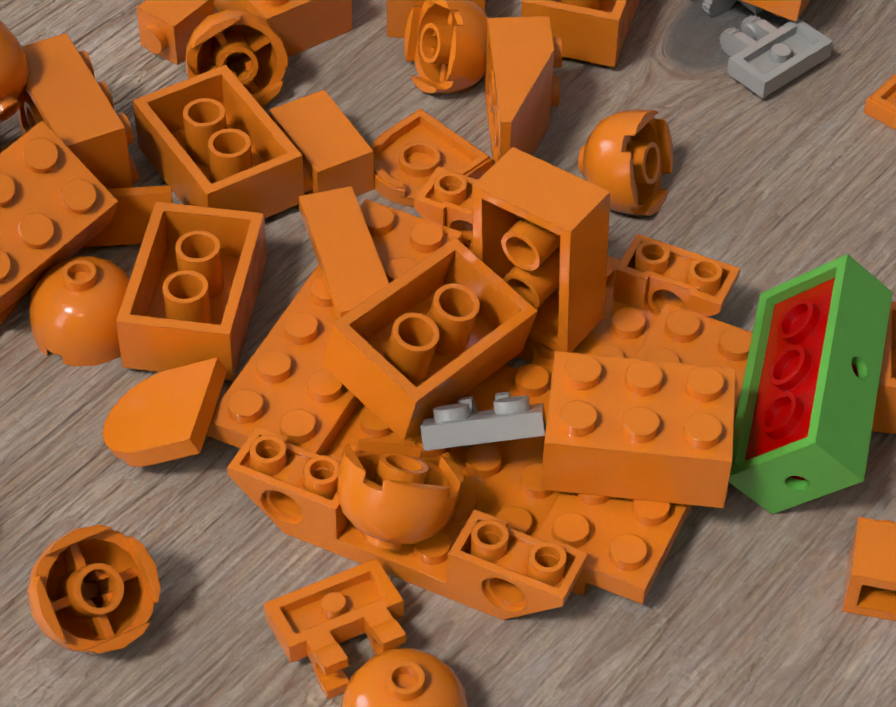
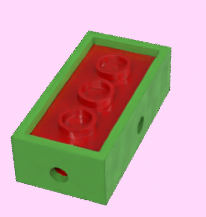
M848 254L760 294L733 429V453L729 483L771 514L864 482L893 292Z

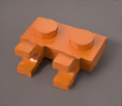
M377 558L263 603L265 620L289 662L293 663L308 656L317 681L327 699L344 693L349 683V679L343 671L344 668L349 667L348 657L339 643L366 633L374 656L390 649H401L400 645L406 643V633L397 622V619L405 616L404 600Z

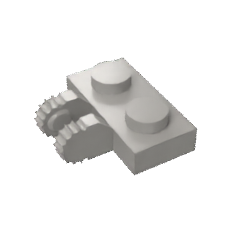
M750 15L741 21L740 31L735 29V27H730L723 31L719 37V43L727 56H731L728 60L727 74L761 98L766 97L829 58L833 46L831 39L799 18L797 22L791 20L783 26L776 28L766 20H761L760 16Z
M510 392L496 393L495 400L493 401V410L478 411L473 396L459 398L458 404L436 407L433 409L434 417L424 419L420 426L423 450L545 436L546 418L544 403L530 405L529 396L510 397Z

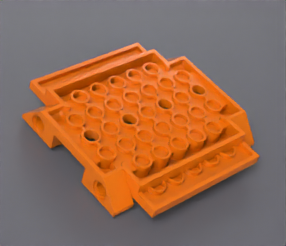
M437 166L414 199V208L423 218L368 199L363 201L360 209L389 283L455 237L473 253L472 185L477 179ZM636 234L621 260L608 256L605 317L572 352L736 368L735 422L753 332L721 322L709 316L720 313L739 278L741 268ZM319 264L215 407L207 436L240 448L227 467L228 476L283 533L360 564L377 558L386 574L501 620L562 607L570 592L584 596L590 584L643 604L693 506L541 490L545 436L476 444L472 447L459 446L423 450L421 459L438 466L440 456L442 455L453 461L463 471L465 480L452 518L434 537L422 542L403 544L397 550H388L372 545L367 541V535L357 530L341 509L337 483L344 447L349 444L353 451H356L359 439L364 438L392 439L423 447L421 429L403 441L322 365L331 326L338 317ZM528 337L523 351L514 358L524 359L530 364H525L519 368L504 365L463 397L473 396L478 411L494 409L493 401L495 400L496 393L510 392V397L529 396L530 405L544 403L547 422L555 350Z

